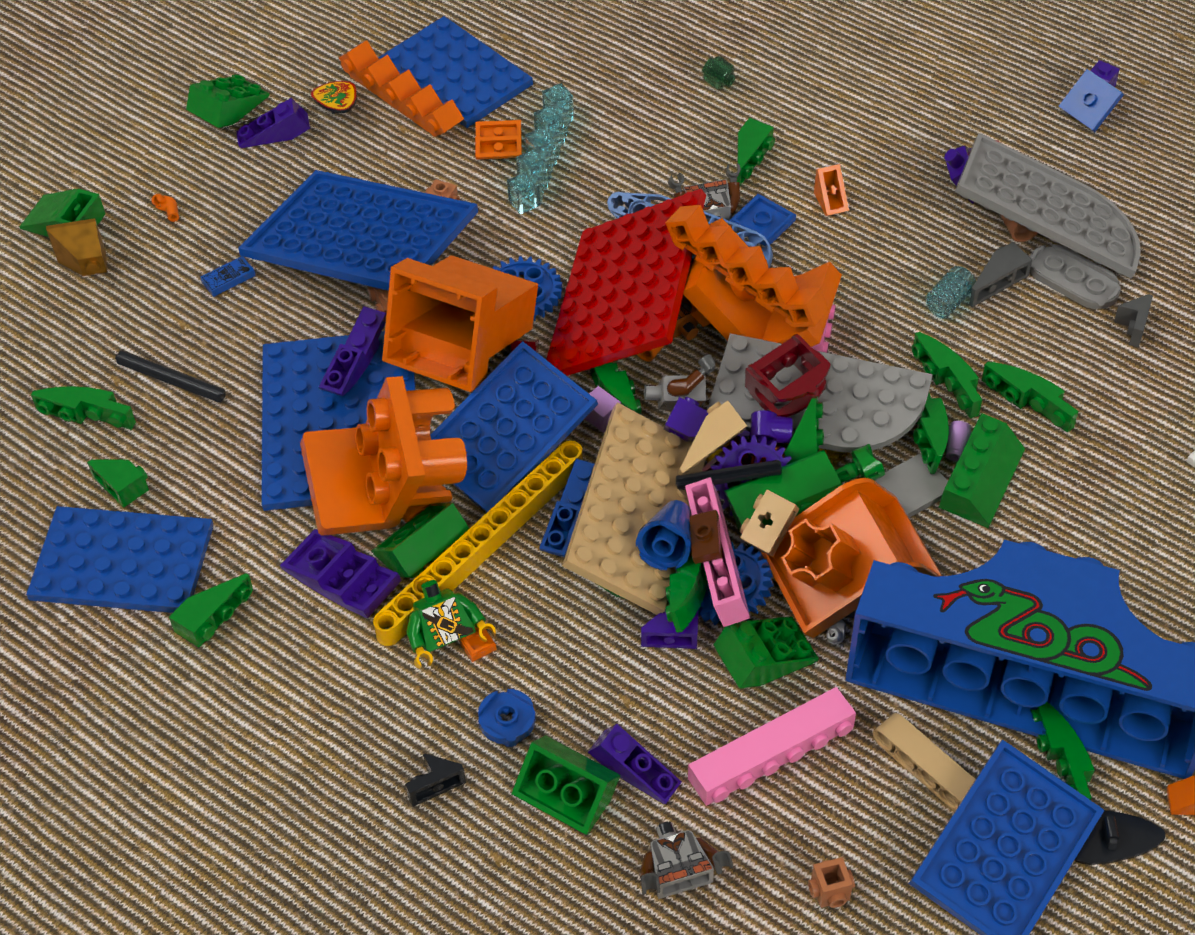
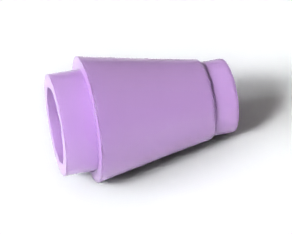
M963 421L951 422L946 446L947 459L951 461L959 460L972 433L971 426Z

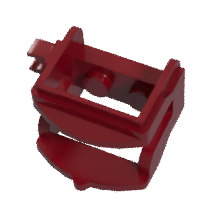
M795 334L792 338L745 368V387L764 410L772 411L777 416L789 417L807 409L814 396H818V398L826 389L825 378L831 364L820 352L811 348L800 335ZM794 364L803 375L779 391L770 380L774 378L777 372ZM791 401L779 410L773 405L776 402Z

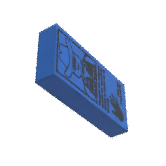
M241 256L200 278L203 285L214 297L256 275L252 266Z

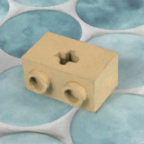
M766 490L764 495L760 494L757 497L753 506L755 511L751 519L747 518L740 529L742 535L740 538L745 543L773 557L797 515L799 508L796 504ZM764 518L767 520L770 518L773 521V524L771 526H765L762 523V520Z

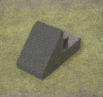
M1147 294L1118 306L1114 322L1128 326L1127 334L1131 335L1130 346L1139 348L1153 295Z

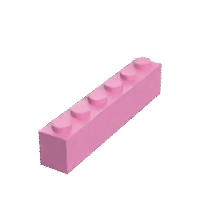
M710 477L686 485L685 488L692 515L717 510L719 515L722 558L703 562L716 613L723 627L750 619L720 497Z
M835 687L688 764V780L706 806L714 801L716 803L721 802L731 792L739 788L745 789L749 787L756 779L763 775H772L780 766L789 761L794 763L801 759L806 752L812 749H821L829 740L836 736L842 737L847 735L854 727L856 712L839 689Z

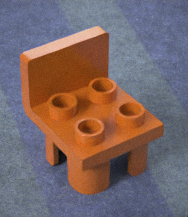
M403 376L386 377L377 399H369L367 402V420L364 424H358L356 428L309 431L303 434L300 447L317 530L320 535L326 536L390 529L400 523L408 506L448 503L452 500L451 491L443 490L442 485L459 483L465 478L467 455L464 442L460 438L431 440L430 424L433 415L450 414L455 408L453 395L449 388L406 391Z

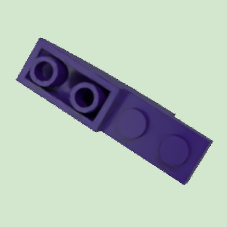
M363 306L345 345H339L319 385L321 390L344 396L356 384L380 345L378 338L386 323L385 312Z

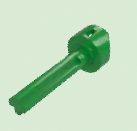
M870 444L853 450L851 452L853 463H848L835 470L841 483L854 479L857 476L876 480L885 475L883 464L873 457Z

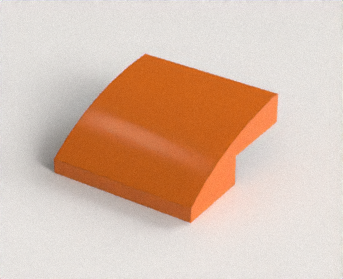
M521 120L475 122L476 160L522 158Z

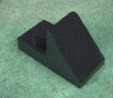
M424 753L423 758L428 774L415 776L410 782L405 784L407 796L412 807L465 784V772L462 764Z

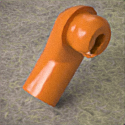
M160 193L152 197V204L157 209L167 212L169 221L175 222L179 219L175 199Z

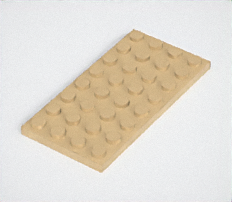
M617 402L612 409L562 566L656 615L663 613L667 604L666 587L670 586V574H675L676 567L659 570L649 566L639 555L640 551L638 546L636 547V539L640 529L668 502L679 500L686 503L690 508L686 490L677 489L676 476L679 475L678 471L692 442L685 441L679 436L665 431L663 426ZM705 460L686 474L702 472Z

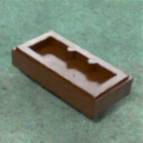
M717 510L691 515L690 532L694 563L698 564L722 558L720 523Z

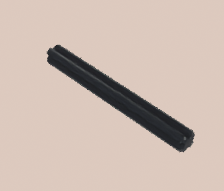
M120 350L115 357L119 365L218 403L222 402L226 397L224 388L127 351Z

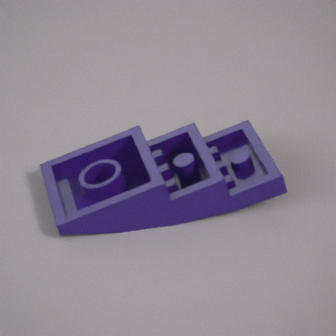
M314 529L280 565L282 570L315 592L367 619L402 581L399 573L379 566L374 557L356 551L352 543L332 535L322 536L318 533L317 529Z

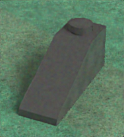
M1014 242L1004 247H999L993 253L972 287L969 305L973 307L1028 277L1033 259Z

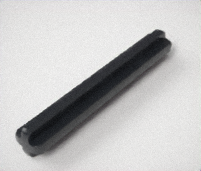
M779 460L677 475L676 486L679 490H686V485L710 477L713 484L718 485L782 474V465Z

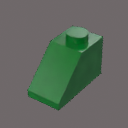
M91 459L87 462L93 479L123 508L149 491L146 482L148 478L146 472L141 466L138 465L136 467L129 460Z

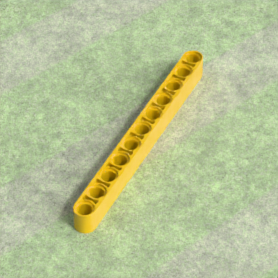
M576 441L562 443L383 607L373 619L377 641L384 646H391L399 642L407 634L409 617L414 611L413 603L425 598L421 588L423 583L436 580L440 591L448 588L453 591L567 484L575 460H583L582 446Z

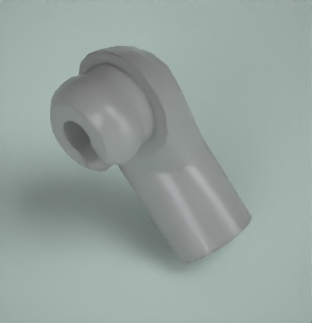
M841 619L828 628L826 637L831 644H840L845 639L846 623Z

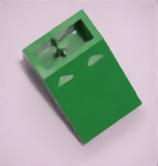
M236 74L227 78L218 77L216 80L211 81L202 80L200 83L190 84L186 110L217 128L230 126L237 123L268 98L270 93L261 89L260 85L250 83L245 80V77Z
M78 188L45 194L19 227L22 230L49 237L46 226L94 218L98 225L105 216V211L100 195Z
M792 616L742 621L726 626L713 644L739 689L765 685L819 660Z

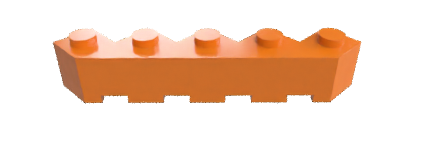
M367 40L339 57L343 70L351 78L434 137L445 133L464 120L453 100L442 103L431 84L421 89L409 69L400 74L390 57L386 55L379 59Z
M701 205L682 206L665 222L675 246L681 250L688 249L697 256L696 260L711 271L716 269L726 276L725 280L740 291L747 290L756 297L755 301L770 312L775 310L786 318L785 322L790 326L815 327L829 310L821 288L799 289L791 267L769 268L761 246L739 247L731 225L710 227Z

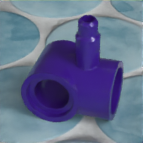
M760 410L751 414L750 437L751 434H754L757 442H759L764 435L767 439V445L772 440H775L777 443H790L793 429L791 417L777 416L776 413L767 410Z

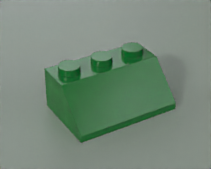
M454 503L430 504L373 548L371 552L390 570L399 573L400 577L415 578L424 571L423 567L430 561L434 562L447 547L457 541L470 528Z
M543 736L531 742L511 794L587 835L610 803L621 775L556 740Z

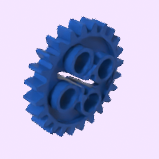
M519 256L516 262L509 258V264L501 261V268L493 266L495 270L517 277L524 275V279L538 283L533 321H536V315L545 318V311L552 313L553 306L559 305L558 299H562V282L560 275H556V268L550 269V263L542 265L541 259L532 262V257H529L527 261H523L522 256Z
M731 542L748 611L758 614L756 606H766L763 597H771L769 588L774 586L771 580L773 573L767 559H764L761 552L756 553L753 546L746 550L744 543H741L736 549L733 542ZM707 584L706 593L698 609V616L701 615L704 622L711 619L713 625L716 626L720 619L713 606L709 585Z

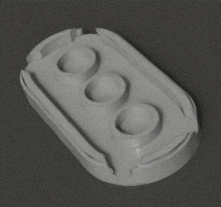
M1052 244V247L1040 246L1030 255V258L1033 259L1030 268L1031 275L1039 282L1073 301L1091 309L1108 308L1117 302L1121 292L1118 278L1112 272L1064 246Z

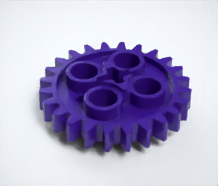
M751 434L750 441L748 442L741 435L740 444L731 439L730 444L732 448L721 447L725 454L723 456L715 454L714 457L719 461V464H712L710 467L715 470L741 466V458L746 453L754 454V463H760L761 458L765 457L766 461L779 460L782 467L786 466V463L792 458L790 455L781 456L785 451L783 446L775 450L777 443L775 440H772L767 445V439L764 435L759 442H757L754 434ZM727 483L714 485L716 491H719L720 500H724L721 503L722 509L727 508L730 505L725 490L730 488H728ZM730 508V510H729V515H730V516H733L732 511H731V508Z

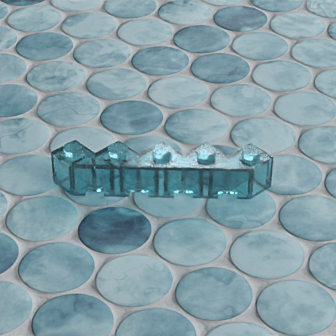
M562 83L542 91L543 109L534 112L535 130L525 134L526 153L516 157L517 176L507 180L508 200L519 214L541 205L543 193L548 187L551 172L560 155V148L566 139L569 124L574 118L573 95Z

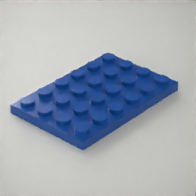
M445 16L378 57L380 59L388 55L400 74L409 69L421 89L431 84L442 103L453 100L464 117V120L459 123L465 128L470 127L533 85V78Z
M522 341L430 436L431 440L460 438L463 440L467 455V471L463 481L452 485L487 513L542 463L595 409L598 402Z
M57 506L26 595L29 601L173 613L188 597L193 596L213 530V521L206 518Z
M1002 739L908 884L979 935H1029L1103 814L1104 809Z

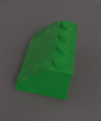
M981 413L946 484L939 508L989 528L1025 451V447L1007 423Z
M822 450L783 466L781 475L749 480L725 490V494L741 537L740 529L747 518L751 519L755 511L753 506L757 497L760 494L764 495L766 490L796 504L799 508L797 515H799L841 486L842 483L826 452ZM764 518L762 523L765 526H771L773 521L770 518L768 520Z

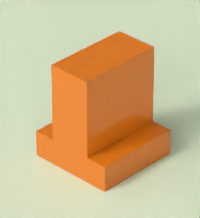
M452 255L433 266L406 258L391 266L382 361L472 392L487 378L489 358L532 330L538 283Z

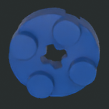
M507 689V692L498 693V691L490 693L483 699L478 710L479 728L484 736L492 742L504 744L507 747L516 746L519 741L529 736L535 726L536 714L531 699L523 692L515 689ZM509 712L513 713L512 720L503 721L500 716L502 713L505 715Z

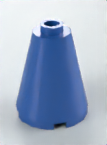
M679 500L668 502L640 529L636 539V547L638 546L641 559L649 566L659 570H667V568L676 567L675 569L687 562L691 554V510L686 503Z

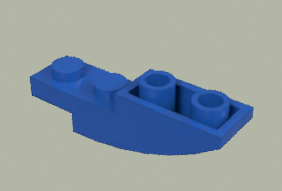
M580 459L575 460L561 500L556 502L539 547L540 551L565 557L595 465L594 463Z

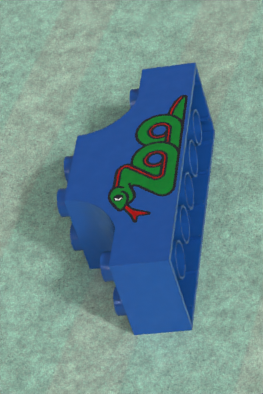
M1005 539L998 552L988 562L976 569L957 575L934 577L919 573L914 567L906 563L895 562L886 564L873 561L855 613L846 682L1033 736L1046 733L1042 721L1034 722L1030 710L1038 709L1037 707L1048 702L1071 725L1082 741L1086 751L1182 779L1191 777L1195 770V642L1179 644L1168 641L1145 627L1129 610L1122 597L1119 587L1120 570L1106 567L1100 561L1091 557L1072 558L1047 551L1043 546L1034 542L1016 543Z

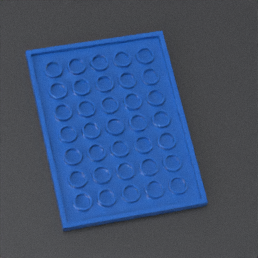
M315 170L238 247L240 256L389 291L391 266L406 258L432 266L478 213V206L475 203Z
M382 331L378 338L380 345L370 364L356 384L344 396L321 390L319 385L339 345H345L349 335L263 344V511L313 506L300 442L305 432L356 428L358 424H364L367 420V402L369 399H377L386 377L403 376L406 391L416 390L415 372L382 361L385 331Z

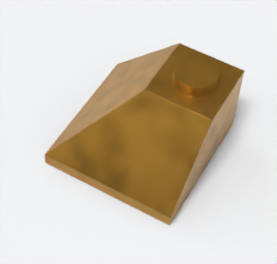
M95 218L46 226L59 264L82 276L107 272L106 251Z

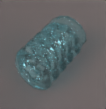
M955 266L951 268L926 295L925 302L930 312L940 319L948 318L955 311L956 307L966 299L967 295L971 293L972 287L976 282L975 277L964 267Z

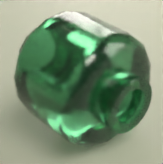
M721 56L710 57L702 69L704 81L717 90H721L725 86L729 88L736 79L734 65Z

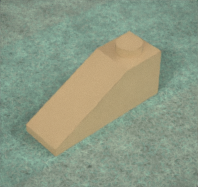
M728 400L722 405L718 401L707 410L708 415L678 471L679 475L686 474L730 442L731 439L745 431L746 423Z

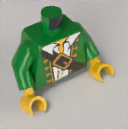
M436 580L427 581L421 585L425 598L413 603L414 611L410 614L406 630L412 651L417 654L414 660L416 668L420 669L422 667L419 661L420 657H425L430 666L433 662L431 651L475 633V627L479 628V637L484 642H487V639L482 634L484 629H490L493 635H496L495 627L492 624L485 623L486 618L477 605L462 593H453L449 588L440 591Z

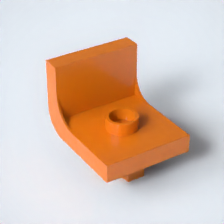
M723 218L709 224L710 227L729 226ZM733 230L739 247H748ZM695 255L688 272L683 295L692 304L691 315L702 327L712 324L727 341L731 333L783 344L792 338L793 335L798 334L810 347L820 344L842 276L831 262H827L801 275L794 276L799 289L821 288L829 310L815 327H792L785 322L786 318L775 310L773 312L767 310L755 301L756 297L745 289L740 291L725 280L726 276L716 269L711 271L698 262Z
M870 478L855 479L839 486L797 515L773 557L760 551L764 559H767L773 576L803 633L812 638H815L857 609L874 560L886 564L902 562L911 565L919 573L934 577L942 576L898 498Z

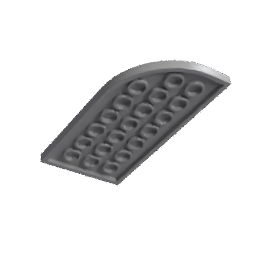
M978 133L955 189L956 193L965 199H970L982 205L988 210L1003 215L1008 220L1027 227L1030 231L1037 232L1053 242L1064 245L1073 252L1080 253L1120 275L1129 278L1134 276L1141 253L1139 238L1129 219L1113 202L1093 188Z
M730 333L708 409L718 401L722 405L728 400L746 423V430L750 432L751 414L764 409L745 387V368L780 346L781 343ZM820 352L830 362L831 366L825 378L826 389L818 398V403L823 402V418L819 419V429L824 430V445H819V448L851 453L857 448L870 444L871 449L876 450L902 438L914 427L924 411L933 374ZM793 364L791 367H785L777 372L770 382L780 391L803 374ZM791 401L776 402L773 405L779 410ZM806 409L789 416L793 420L792 437Z

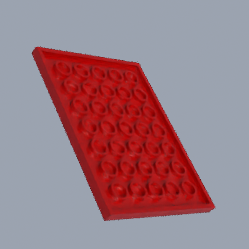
M702 189L687 192L679 197L667 199L662 203L645 207L640 211L626 214L623 217L582 231L546 360L568 376L672 344L693 253L686 248L681 250L674 245L665 222L682 206L701 205L703 209L706 194Z

